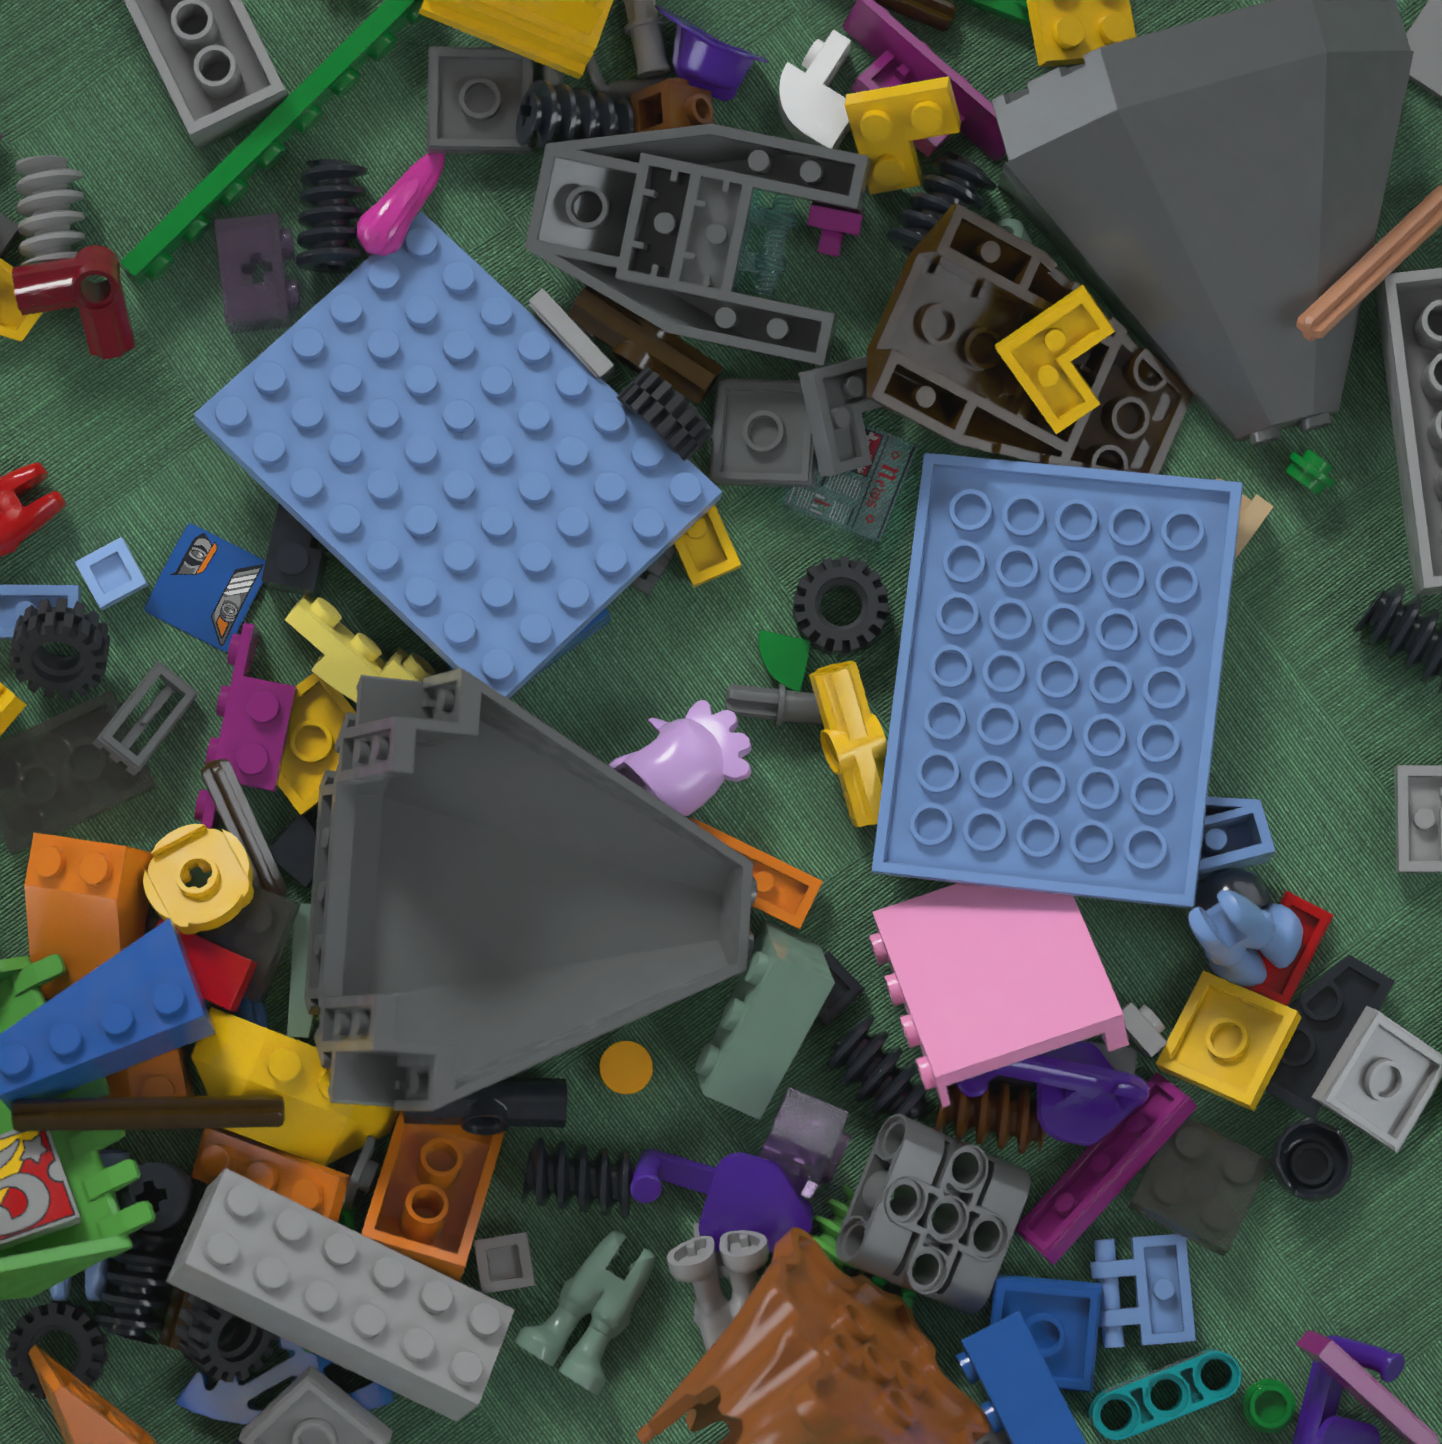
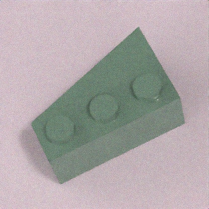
M764 920L755 940L752 955L747 961V970L741 972L731 998L722 1013L711 1044L707 1043L698 1057L695 1072L698 1073V1080L704 1096L758 1120L761 1119L835 984L819 944Z

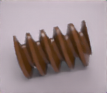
M1002 1080L992 1093L989 1092L988 1085L984 1094L978 1097H969L961 1093L957 1087V1082L946 1086L951 1105L943 1107L939 1100L934 1125L935 1130L943 1132L947 1124L953 1122L956 1139L962 1140L969 1127H974L977 1144L982 1145L992 1131L996 1133L997 1148L1004 1149L1010 1138L1014 1136L1017 1138L1018 1153L1025 1154L1032 1141L1037 1142L1039 1153L1041 1152L1046 1132L1041 1127L1037 1117V1099L1034 1103L1031 1102L1028 1086L1021 1085L1013 1098L1010 1097L1008 1082Z

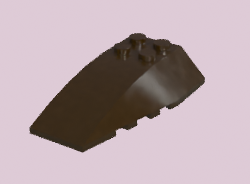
M958 203L953 204L910 253L867 348V398L956 445L1041 464L1159 474L1193 397L1192 392L1147 348H1141L1126 334L1127 329L1114 317H1108L1104 313L1115 332L1072 361L1099 399L1100 405L1056 434L997 352L995 345L1073 292L1080 285L1076 281L1071 282L1056 267L1058 264L1043 250Z

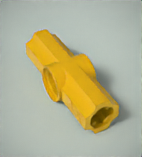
M856 662L834 663L809 674L824 725V730H821L820 733L822 750L829 767L839 777L852 825L856 827L876 825L878 823L885 768L884 758H886L887 752L886 736L877 717L870 713Z

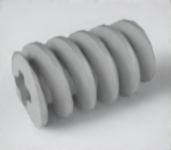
M43 155L23 158L15 163L17 172L25 176L16 183V189L19 194L26 197L18 202L17 210L19 214L27 217L18 224V231L20 235L29 238L22 241L19 245L20 254L29 259L20 266L74 258L78 252L72 251L71 245L86 240V234L70 230V224L84 220L85 214L69 209L70 203L84 199V193L69 189L68 183L82 179L83 172L68 168V162L70 161L68 158Z

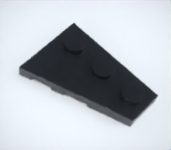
M1349 954L1289 1006L1297 1010L1302 1018L1264 1092L1308 1118H1316L1323 1105L1313 1099L1312 1095L1365 1007L1368 1006L1379 1011L1393 988L1395 981Z

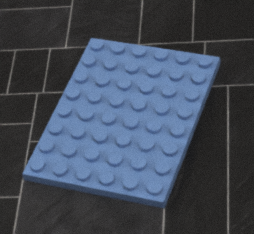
M422 211L411 222L403 244L397 252L386 256L372 254L194 413V423L454 670L465 669L508 699L721 499L723 492L688 459L683 461L646 422L623 406L616 398L618 394L599 377L596 378L565 344Z
M924 453L872 863V872L874 874L1187 909L1195 908L1243 495L1242 482Z

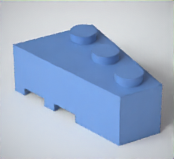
M1207 797L1198 880L1205 879L1216 871L1232 868L1243 869L1269 862L1275 852L1261 800Z

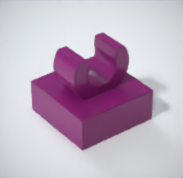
M812 202L807 225L823 228L818 253L838 257L843 233L859 236L865 208H861V212Z

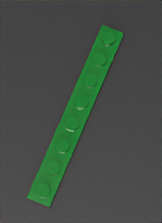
M385 0L120 261L124 270L139 285L147 278L154 282L165 274L175 261L171 255L185 241L190 245L198 241L211 227L212 222L208 218L223 204L230 208L238 202L249 189L246 181L260 167L267 171L283 157L287 150L283 146L285 142L297 131L303 135L312 129L324 114L320 108L334 94L338 98L346 95L361 77L357 72L371 58L378 62L385 57L398 41L394 35L408 21L412 25H416L425 17L419 14L424 0Z

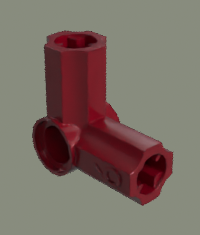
M91 245L80 250L74 258L14 267L12 269L15 298L18 310L21 311L22 316L78 306L91 356H99L103 360L122 357L128 350L135 348V338L120 279V261L111 249L101 245ZM90 275H101L104 276L107 280L103 282H91L88 281L86 277Z

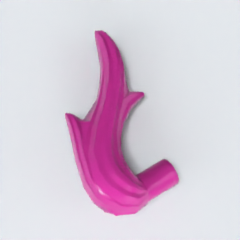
M427 153L401 176L375 205L361 216L357 223V238L368 255L386 256L397 252L401 247L411 222L432 193L444 167L445 154Z

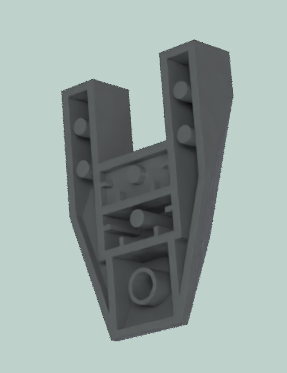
M717 124L548 143L545 146L525 249L668 333L826 366L829 364L839 315L733 292L754 190L861 212L872 160L866 155Z

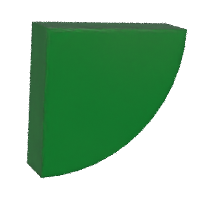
M760 630L759 653L766 670L779 684H784L785 689L801 692L811 642L801 638Z

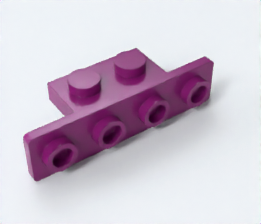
M857 0L843 23V29L875 56L877 60L856 79L850 90L857 93L949 76L961 119L960 132L991 159L998 162L1006 154L992 103L972 87L963 76L956 73L933 53L924 42L917 39L893 18L885 8L878 5L874 0ZM953 134L913 140L915 147L929 158Z
M244 623L241 635L234 633L230 641L227 664L233 665L234 670L230 686L222 685L219 693L216 716L223 717L220 737H211L205 766L210 761L226 758L230 761L241 786L276 792L297 687L250 677L259 629L254 624ZM200 789L195 806L194 820L202 821L201 824H205L208 829L218 830L220 816L208 790Z

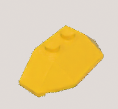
M210 1006L208 1012L216 1033L196 1041L190 1056L208 1096L280 1095L284 1099L285 1120L282 1126L224 1129L323 1166L364 1147L369 1135L379 1139L391 1132L399 1112L394 1111L393 1107L330 1102L328 1089L330 1086L331 1068L321 1067L317 1047Z

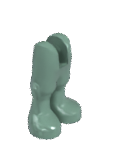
M615 1229L597 1245L576 1274L570 1277L569 1280L564 1281V1287L558 1300L559 1306L554 1313L540 1326H524L513 1339L514 1343L551 1367H554L578 1322L584 1316L590 1314L591 1319L588 1328L575 1347L566 1356L558 1371L596 1396H599L603 1390L607 1379L601 1367V1360L605 1349L611 1339L617 1337L630 1325L631 1312L647 1284L657 1258L653 1252L644 1248L639 1258L627 1270L629 1274L625 1280L608 1271L606 1268L610 1262L613 1263L615 1261L619 1248L627 1237Z

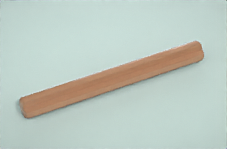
M1442 185L1435 188L1298 317L1296 326L1303 332L1304 339L1314 341L1316 338H1323L1442 225Z

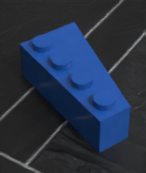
M1020 1311L960 1341L964 1352L956 1355V1358L969 1384L971 1385L977 1381L980 1382L989 1400L981 1404V1408L995 1434L1004 1430L1010 1444H1087Z

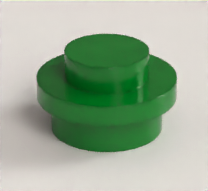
M1309 448L1303 456L1295 451L1290 454L1289 458L1292 462L1285 471L1302 485L1320 495L1326 486L1332 488L1336 481L1328 475L1334 466Z
M1269 1378L1261 1379L1251 1384L1245 1391L1242 1398V1412L1246 1421L1254 1429L1264 1433H1275L1285 1429L1292 1422L1296 1413V1400L1291 1389L1283 1382Z

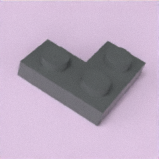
M867 355L799 372L820 476L836 475L871 465L872 461L861 412L883 406L867 398Z

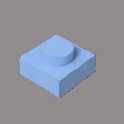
M122 537L75 562L102 611L149 586Z

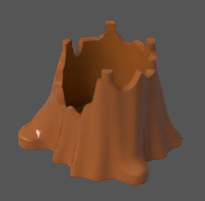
M793 1227L775 1243L772 1264H770L730 1325L661 1405L649 1422L637 1431V1437L642 1444H647L685 1413H687L686 1423L692 1432H696L719 1420L724 1421L728 1425L730 1433L717 1444H975L990 1431L986 1416L979 1406L942 1373L935 1360L936 1349L920 1330L912 1310L902 1298L894 1293L883 1291L862 1274H858L855 1277L845 1275L832 1263L819 1243L809 1233L801 1228Z

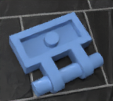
M1186 1233L1130 1237L1132 1259L1117 1260L1115 1239L1093 1240L1095 1262H1090L1091 1279L1097 1278V1283H1102L1099 1327L1102 1329L1103 1348L1124 1347L1123 1325L1138 1324L1140 1345L1142 1346L1196 1341ZM1134 1276L1137 1307L1121 1308L1118 1277Z

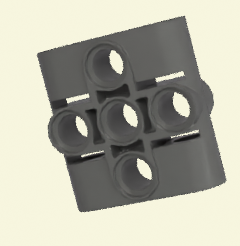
M894 1114L882 1125L838 1234L836 1242L837 1257L844 1263L885 1279L892 1284L911 1290L965 1314H974L985 1305L1029 1194L1031 1187L1029 1173L1021 1167L983 1151L978 1146L962 1142L902 1114ZM955 1158H956L955 1166H954V1168L952 1169L953 1162H954V1160H955ZM895 1190L894 1198H893L892 1202L890 1203L891 1195H892L893 1191ZM936 1209L935 1217L932 1220L933 1212ZM915 1260H916L915 1267H914V1269H913V1271H912L913 1263H914Z

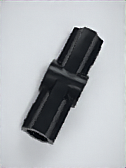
M507 1077L433 1111H403L404 1124L461 1125L462 1129L466 1132L483 1136L502 1133L509 1126L565 1128L567 1113L566 1079Z

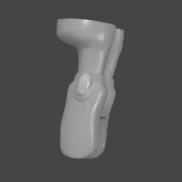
M739 1230L724 1233L720 1238L719 1248L724 1266L728 1270L732 1286L731 1299H727L721 1289L718 1257L715 1243L711 1236H700L681 1243L669 1251L666 1257L672 1277L678 1282L691 1283L694 1288L696 1298L693 1321L700 1328L706 1352L730 1325L758 1284L757 1270L766 1264L769 1257L768 1241L763 1234L755 1231Z

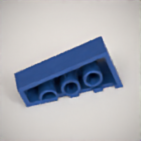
M170 918L0 1034V1099L10 1111L12 1110L13 1101L17 1099H49L216 1033L182 938Z

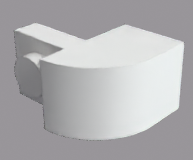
M835 30L831 32L825 43L819 39L813 43L801 65L807 69L806 73L787 62L780 79L778 100L782 122L796 141L832 149H838L851 128L844 106L846 98L828 87L848 57L851 45L850 39Z

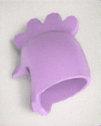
M700 700L689 709L685 718L672 722L658 718L648 719L658 737L641 750L616 758L608 765L684 817H687L703 806L717 792L725 780L738 782L749 778L751 767L742 757L750 753L752 748L750 738L744 733H733L738 727L739 722L734 712L723 710L713 715L711 705L706 700Z

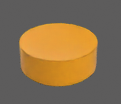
M632 1041L617 1042L611 1045L602 1055L599 1066L600 1075L605 1085L612 1091L624 1095L634 1094L641 1091L649 1083L653 1073L652 1059L647 1050L638 1043Z

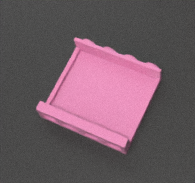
M957 883L873 911L878 933L869 935L875 958L879 966L886 963L889 964L892 974L884 976L894 1007L904 1004L908 1015L900 1017L907 1043L910 1048L920 1046L923 1057L915 1060L925 1090L936 1088L943 1107L951 1105L946 1088L948 1085L1101 1034L1108 1052L1129 1045L1123 1012L1074 896Z

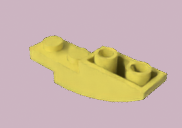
M306 593L285 618L286 622L323 653L311 671L335 690L356 703V687L361 675L422 682L423 678L436 674L433 667L423 657L416 653L408 655L401 648L385 662L380 657L382 652L375 642L362 633L354 635L340 622L342 617L337 609L323 598L318 597L314 600Z

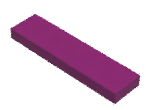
M1158 1072L1147 1082L1150 1094L1145 1103L1132 1111L1098 1142L1089 1146L1016 1226L1015 1232L1052 1265L1061 1258L1198 1107L1190 1097Z

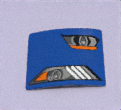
M190 523L185 528L171 553L144 610L158 619L227 652L232 635L234 633L237 634L254 598L263 584L262 575L266 561Z

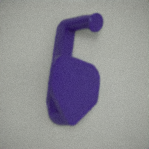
M1083 1041L957 1082L960 1092L969 1097H978L984 1094L988 1088L989 1081L998 1075L1036 1082L1037 1117L1043 1130L1056 1140L1083 1146H1091L1098 1142L1132 1111L1143 1105L1150 1094L1148 1084L1144 1079L1131 1073L1115 1070L1095 1045Z
M653 1148L644 1150L638 1158L633 1173V1181L630 1185L632 1197L640 1203H650L656 1200L662 1192L660 1180L707 1194L699 1221L700 1236H711L717 1252H720L721 1236L731 1231H755L765 1235L770 1253L774 1251L775 1243L793 1227L801 1228L807 1233L812 1229L814 1221L812 1205L806 1198L797 1193L783 1167L776 1162L747 1153H733L725 1156L716 1167H712Z
M1327 1336L1363 1368L1379 1373L1380 1378L1384 1382L1395 1380L1404 1368L1405 1358L1400 1353L1393 1354L1381 1347L1342 1336ZM1313 1361L1292 1444H1381L1379 1431L1374 1425L1336 1416L1343 1387Z

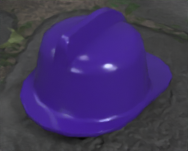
M655 5L659 12L677 23L672 59L677 75L680 78L687 79L691 86L711 91L712 97L723 101L732 100L755 60L768 63V59L726 44L676 13L660 5Z

